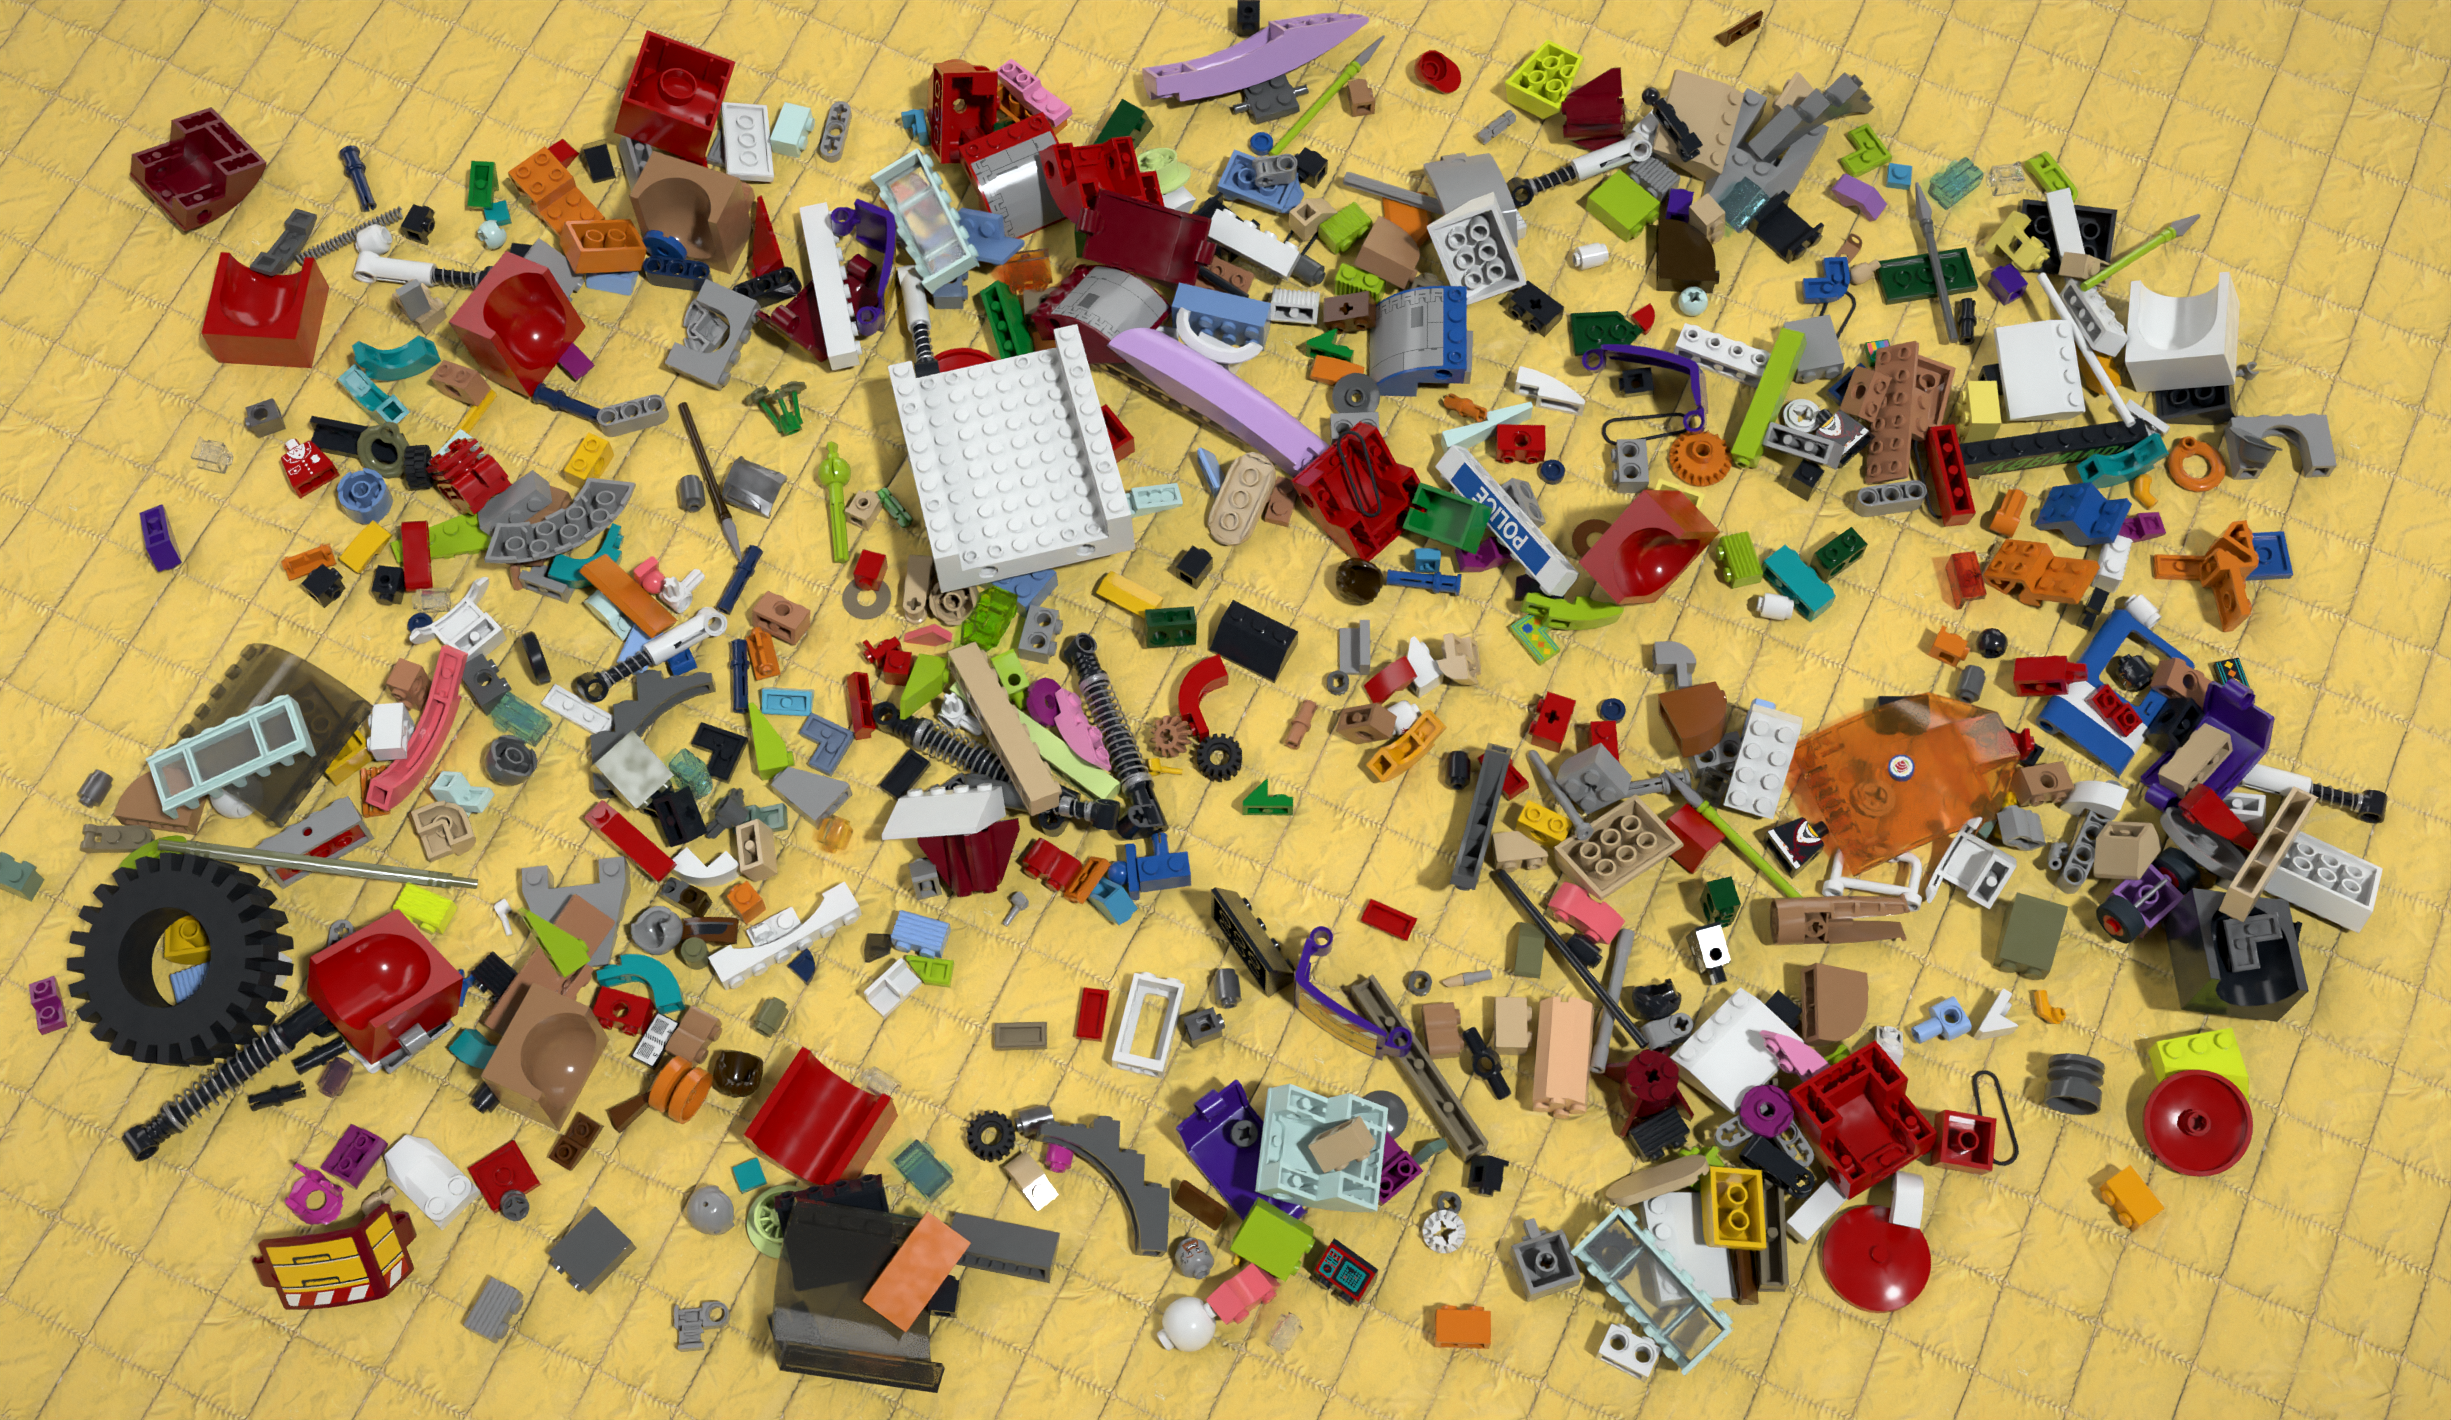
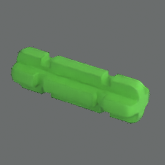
M888 488L880 489L877 495L881 503H885L883 506L894 519H898L897 522L902 528L910 526L913 521L910 514L905 512V508L895 496L891 497L892 493Z

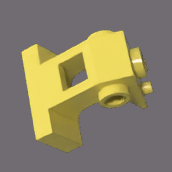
M2014 210L1984 246L1989 253L2000 257L2006 253L2013 260L2011 264L2020 271L2039 270L2044 260H2048L2050 257L2048 255L2050 250L2044 248V244L2036 237L2030 239L2024 233V229L2032 220L2027 215ZM2018 238L2023 244L2015 251L2012 248V244Z

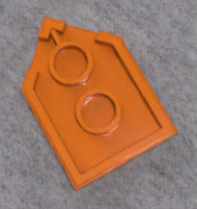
M1417 192L1428 196V193L1426 192ZM1382 197L1385 219L1406 231L1415 241L1418 248L1431 238L1427 226L1432 223L1431 211Z

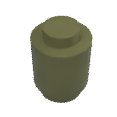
M693 937L687 939L682 944L681 954L689 968L700 970L709 964L708 957L711 955L706 943L702 939Z
M773 997L772 1000L766 999L754 1019L753 1029L761 1035L771 1038L773 1033H777L789 1012L785 1008L787 1004L776 997Z

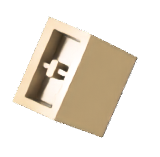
M1796 72L1792 79H1787L1781 96L1777 95L1772 104L1774 112L1771 120L1787 104L1796 108L1814 91L1801 73Z
M2108 821L2096 837L2094 876L2096 878L2139 880L2163 848L2153 824Z

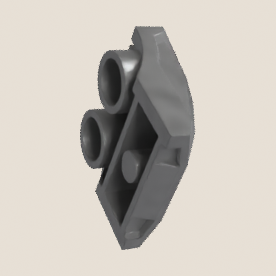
M740 456L734 461L725 480L722 499L748 513L769 519L783 483L787 482V476L750 462Z

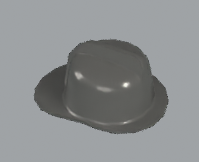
M2236 427L2229 428L2233 434L2241 438L2239 455L2242 461L2249 466L2264 469L2271 461L2276 450H2283L2245 430Z

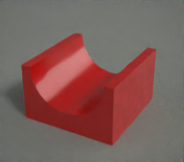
M802 1046L743 1136L752 1153L810 1187L814 1185L825 1186L834 1184L839 1180L849 1181L858 1179L895 1122L898 1114L890 1096L885 1093L877 1096L852 1085L822 1064L813 1055L812 1051Z

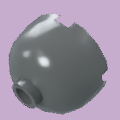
M502 735L493 741L485 753L484 764L486 771L499 784L505 786L521 784L537 768L538 760L535 751L532 748L529 751L524 745L526 742L519 737Z

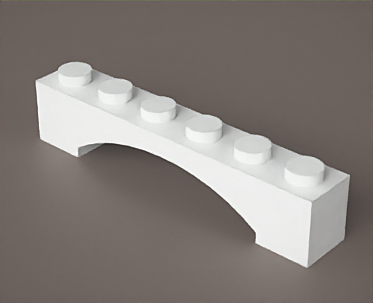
M845 881L823 893L824 900L816 912L803 925L787 936L769 944L753 948L733 949L729 945L709 956L708 959L725 990L740 987L746 979L753 975L759 976L765 973L771 965L785 962L790 958L791 954L798 950L803 951L810 948L814 941L822 937H830L836 932V929L843 925L848 926L855 923L862 913Z

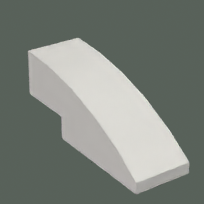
M1519 367L1514 394L1536 398L1535 407L1582 416L1585 400L1574 390L1549 375L1526 367Z
M1831 1178L1827 1179L1786 1222V1230L1804 1246L1847 1200L1846 1196Z

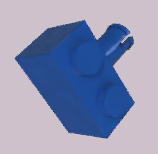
M1158 833L1151 836L1154 856L1137 858L1141 893L1191 886L1188 852L1169 854L1166 833H1160L1161 843L1158 840Z

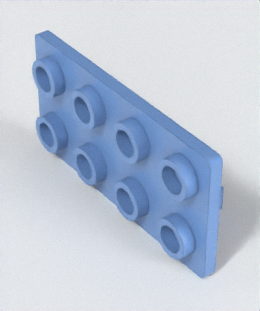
M961 208L958 211L961 218L959 224L965 227L970 236L967 241L969 245L971 243L974 245L979 254L976 257L977 261L989 262L993 265H1003L1025 245L1022 239L1005 236L1003 215ZM943 225L922 244V249L931 251L954 237L951 226ZM960 245L944 253L952 257L965 256Z

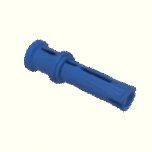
M1388 569L1387 585L1433 589L1432 592L1438 594L1441 591L1455 593L1456 596H1459L1462 574L1451 576L1442 575L1441 572H1437L1431 575Z

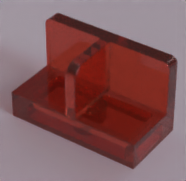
M1976 551L1951 554L1945 568L1955 607L1958 610L1962 609L1965 601L1985 599L1987 593Z

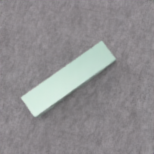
M1532 402L1489 411L1484 422L1442 431L1441 445L1444 454L1452 445L1468 449L1495 436L1497 424L1518 425L1530 419L1533 409Z
M1177 483L1131 488L1130 493L1125 494L1131 518L1182 507L1183 505Z

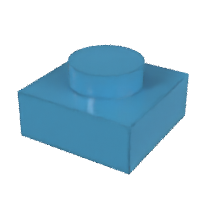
M1889 163L1886 187L1909 190L1912 166Z

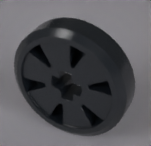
M530 631L522 634L521 640L537 684L544 685L550 683L552 677L535 632Z

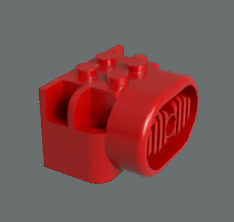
M951 59L933 64V72L928 81L927 118L931 127V149L940 164L961 163L959 146L994 131V123L999 121L996 118L997 110L1000 109V97L997 96L998 71H990L986 66L972 65L961 59ZM957 99H960L959 104H957V105H954V104H953L954 101H956Z

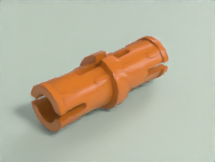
M1452 393L1448 394L1449 397H1445L1444 406L1458 412V415L1470 417L1477 422H1483L1482 419H1486L1487 409L1474 404L1472 400L1460 398Z

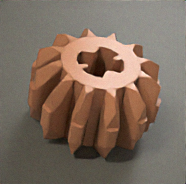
M1170 715L1164 716L1163 721L1161 719L1155 721L1157 728H1151L1150 730L1151 733L1155 734V738L1149 740L1151 743H1157L1154 750L1156 752L1162 750L1163 757H1168L1169 755L1178 757L1179 752L1185 753L1187 751L1185 745L1192 743L1187 738V735H1191L1192 731L1185 730L1188 722H1180V716H1173L1171 718Z

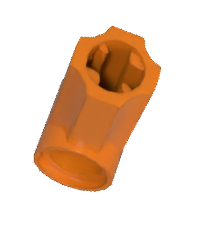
M2019 489L2008 490L2000 510H1997L1993 518L1990 530L2010 538L2013 537L2021 520L2019 517L2028 499L2024 491Z

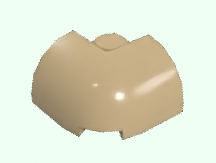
M1454 633L1444 634V642L1441 645L1444 659L1437 660L1440 670L1448 678L1461 685L1479 684L1476 676L1481 674V665L1477 641L1470 636L1459 638Z
M443 800L411 811L418 834L422 838L428 859L431 862L454 853L460 856L474 847L476 838L468 815L463 807Z

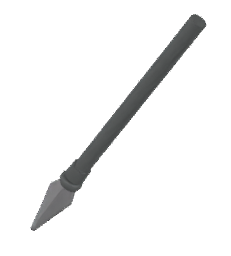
M1916 182L1915 216L1920 221L1919 226L1926 241L1949 343H1956L1959 339L1934 238L1933 220L1931 219L1932 209L1919 183Z

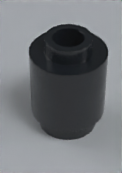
M1452 751L1446 759L1445 783L1454 790H1462L1470 784L1471 760L1464 751Z
M1575 933L1566 943L1587 969L1590 967L1595 969L1603 959L1600 955L1602 949L1584 935L1580 936L1578 933Z
M485 1081L471 1096L472 1100H474L471 1105L482 1114L486 1111L492 1113L500 1103Z

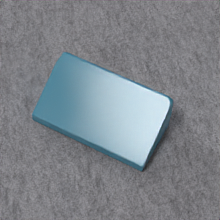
M765 687L762 689V714L810 716L813 709L814 690Z

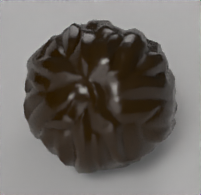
M1359 558L1343 561L1338 567L1335 577L1337 590L1342 598L1365 605L1374 601L1384 583L1381 569L1372 562Z
M722 1051L716 1061L713 1078L719 1090L733 1098L746 1097L754 1093L762 1081L763 1060L756 1055L742 1051Z

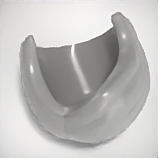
M665 906L649 908L638 917L635 923L631 924L632 939L635 941V944L647 953L654 955L666 954L681 940L683 934L681 919L676 913Z
M708 1185L701 1187L692 1194L687 1204V1216L697 1231L717 1236L726 1233L734 1227L732 1222L734 1216L733 1204L730 1198L718 1186Z

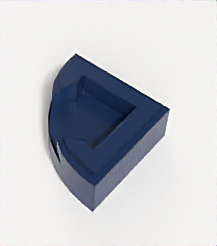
M808 948L789 965L790 970L806 985L812 981L815 974V961Z

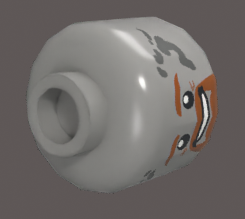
M1193 1237L1182 1241L1178 1245L1175 1259L1183 1275L1188 1278H1205L1214 1265V1258L1206 1242Z

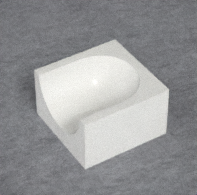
M2230 272L2219 273V282L2213 289L2192 297L2160 295L2146 288L2141 280L2131 281L2127 328L2129 339L2126 342L2125 364L2137 392L2235 384L2240 302Z

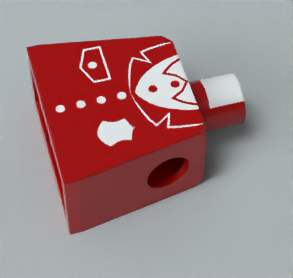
M291 439L286 442L285 448L288 452L282 455L281 461L290 483L300 499L340 476L333 462L312 441L300 444L297 439Z

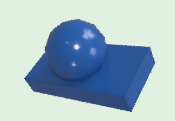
M1134 843L1125 844L1127 863L1120 860L1113 862L1108 868L1107 875L1110 881L1121 886L1129 883L1130 898L1132 900H1139L1136 845Z

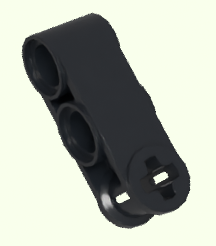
M1754 1134L1738 1155L1745 1165L1754 1170H1762V1175L1769 1182L1779 1186L1796 1199L1806 1198L1815 1184L1814 1175L1810 1170H1807L1787 1153L1777 1149L1758 1134ZM1801 1180L1804 1181L1805 1185L1801 1187L1797 1185Z

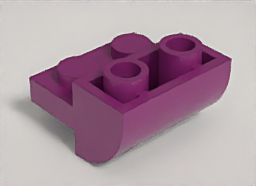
M351 1124L320 1169L342 1181L350 1188L357 1190L387 1148L388 1143L368 1130Z
M1388 1132L1385 1135L1378 1200V1205L1383 1206L1423 1172L1407 1151L1404 1152Z

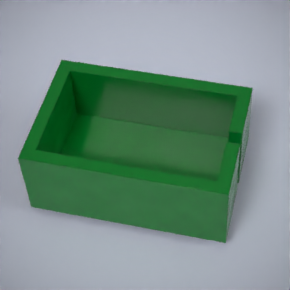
M1420 482L1412 503L1428 509L1427 513L1425 514L1410 507L1403 528L1476 555L1493 509L1477 501Z

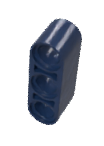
M650 256L643 263L647 280L654 286L700 292L706 279L713 282L710 268L704 262Z

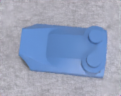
M1234 149L1217 185V191L1223 193V198L1227 200L1241 199L1288 214L1289 211L1301 203L1304 192L1299 184V173L1296 174V179L1292 183L1258 187L1255 184L1256 172L1252 167V161L1256 157Z

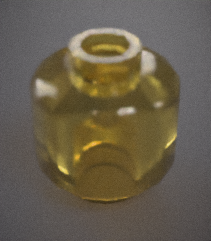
M831 815L830 818H824L816 837L817 841L823 844L821 849L836 854L837 849L846 850L853 834V828L849 825L850 821L835 815Z

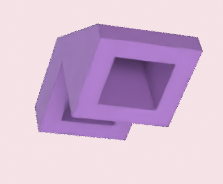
M1843 174L1831 189L1843 207L1857 205L1869 222L1875 221L1887 206V203L1874 187L1848 174Z

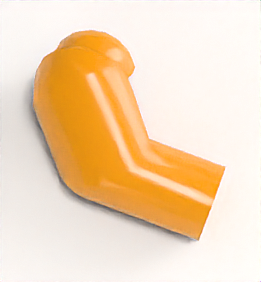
M2140 474L2135 479L2134 495L2150 510L2158 503V500L2149 492L2152 478L2148 474Z
M2046 990L2034 992L2039 1016L2051 1024H2060L2061 1021L2065 1020L2066 1012L2064 1009L2054 1008L2049 1005Z

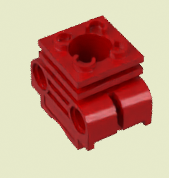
M458 438L448 445L450 450L442 456L440 453L429 460L431 465L426 468L428 473L437 472L432 478L434 480H442L437 484L439 490L449 503L456 507L463 515L467 513L475 515L492 496L505 491L512 485L507 479L509 477L490 454H480L484 449L482 446H474L478 443L475 438H463L461 440Z

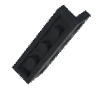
M311 416L310 424L315 431L311 441L322 452L360 459L357 453V441L361 433L368 426ZM377 439L372 443L371 451L377 461L387 465L396 462L398 453L392 443H385L381 439Z

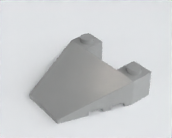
M625 857L599 859L600 883L554 888V876L547 865L522 868V892L530 911L551 924L554 923L574 894H577L615 921L612 929L590 958L591 961L587 963L591 967L609 965L618 936L619 924L624 916L625 904L631 892L630 867Z

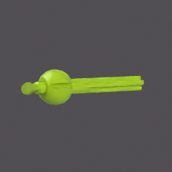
M831 441L827 442L826 449L829 453L827 454V459L823 460L819 465L818 477L820 482L829 488L835 563L840 562L844 564L846 561H849L843 487L850 481L851 468L846 460L839 457V453H837L838 444Z

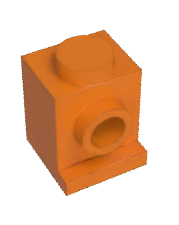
M1942 625L1928 656L1956 668L1959 660L1965 661L1970 648L1966 646L1968 641L1955 633L1946 632L1947 627Z

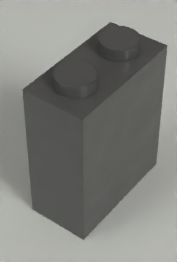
M595 1206L548 1254L553 1259L550 1264L561 1275L567 1272L572 1277L568 1282L579 1293L584 1289L590 1295L637 1248Z

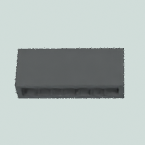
M955 1212L951 1228L971 1242L956 1265L1050 1283L1057 1256L1060 1233Z

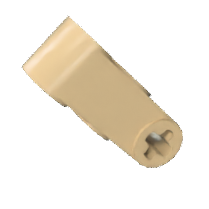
M909 555L903 608L907 622L913 625H919L927 618L929 595L932 591V578L935 569L933 556Z

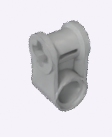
M1291 154L1255 158L1252 161V167L1256 172L1255 184L1258 187H1268L1292 183L1296 179L1297 159Z
M1676 1013L1664 1019L1649 1022L1642 1026L1640 1030L1649 1042L1647 1045L1649 1050L1661 1052L1666 1047L1687 1041L1691 1035L1693 1021L1685 1013ZM1679 1024L1681 1028L1685 1027V1030L1681 1031L1680 1028H1676V1025Z

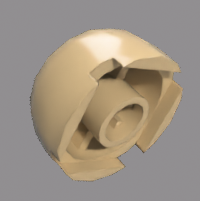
M938 582L929 595V604L933 614L945 621L944 623L948 625H961L976 614L980 604V594L976 585L941 593Z

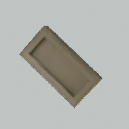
M1047 1022L995 1023V1051L1047 1049Z

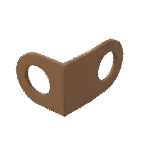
M1849 234L1847 241L1836 253L1835 257L1845 254L1848 256L1849 264L1861 250L1862 239L1856 234ZM1852 237L1857 238L1859 240V243H1855L1852 240Z

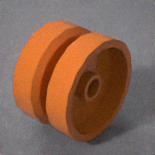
M682 1056L674 1057L657 1077L649 1095V1106L662 1113L668 1111L669 1118L680 1124L687 1123L705 1101L712 1085V1074L701 1067L693 1069L692 1062Z

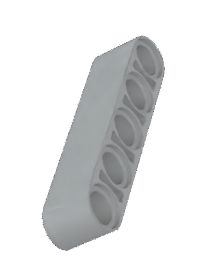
M2106 781V783H2111L2122 787V785L2117 781ZM2088 810L2057 880L2058 887L2062 892L2074 894L2084 883L2095 860L2096 837L2107 822L2112 821L2107 817L2100 819L2096 816L2095 812ZM2086 834H2091L2095 840H2090ZM2076 855H2082L2086 861L2079 860ZM2067 876L2074 877L2077 882H2071Z

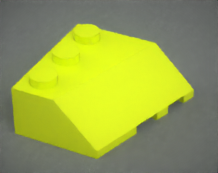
M1547 39L1505 82L1508 102L1542 119L1558 113L1562 107V101L1565 100L1584 60L1583 56Z
M2232 1027L2157 1041L2148 1050L2158 1084L2168 1076L2181 1071H2211L2234 1083L2249 1103V1076Z

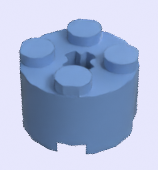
M362 468L364 471H357L355 473L348 472L340 480L337 487L339 501L348 517L361 524H369L373 520L379 523L389 513L393 504V497L384 479L378 472L368 468Z

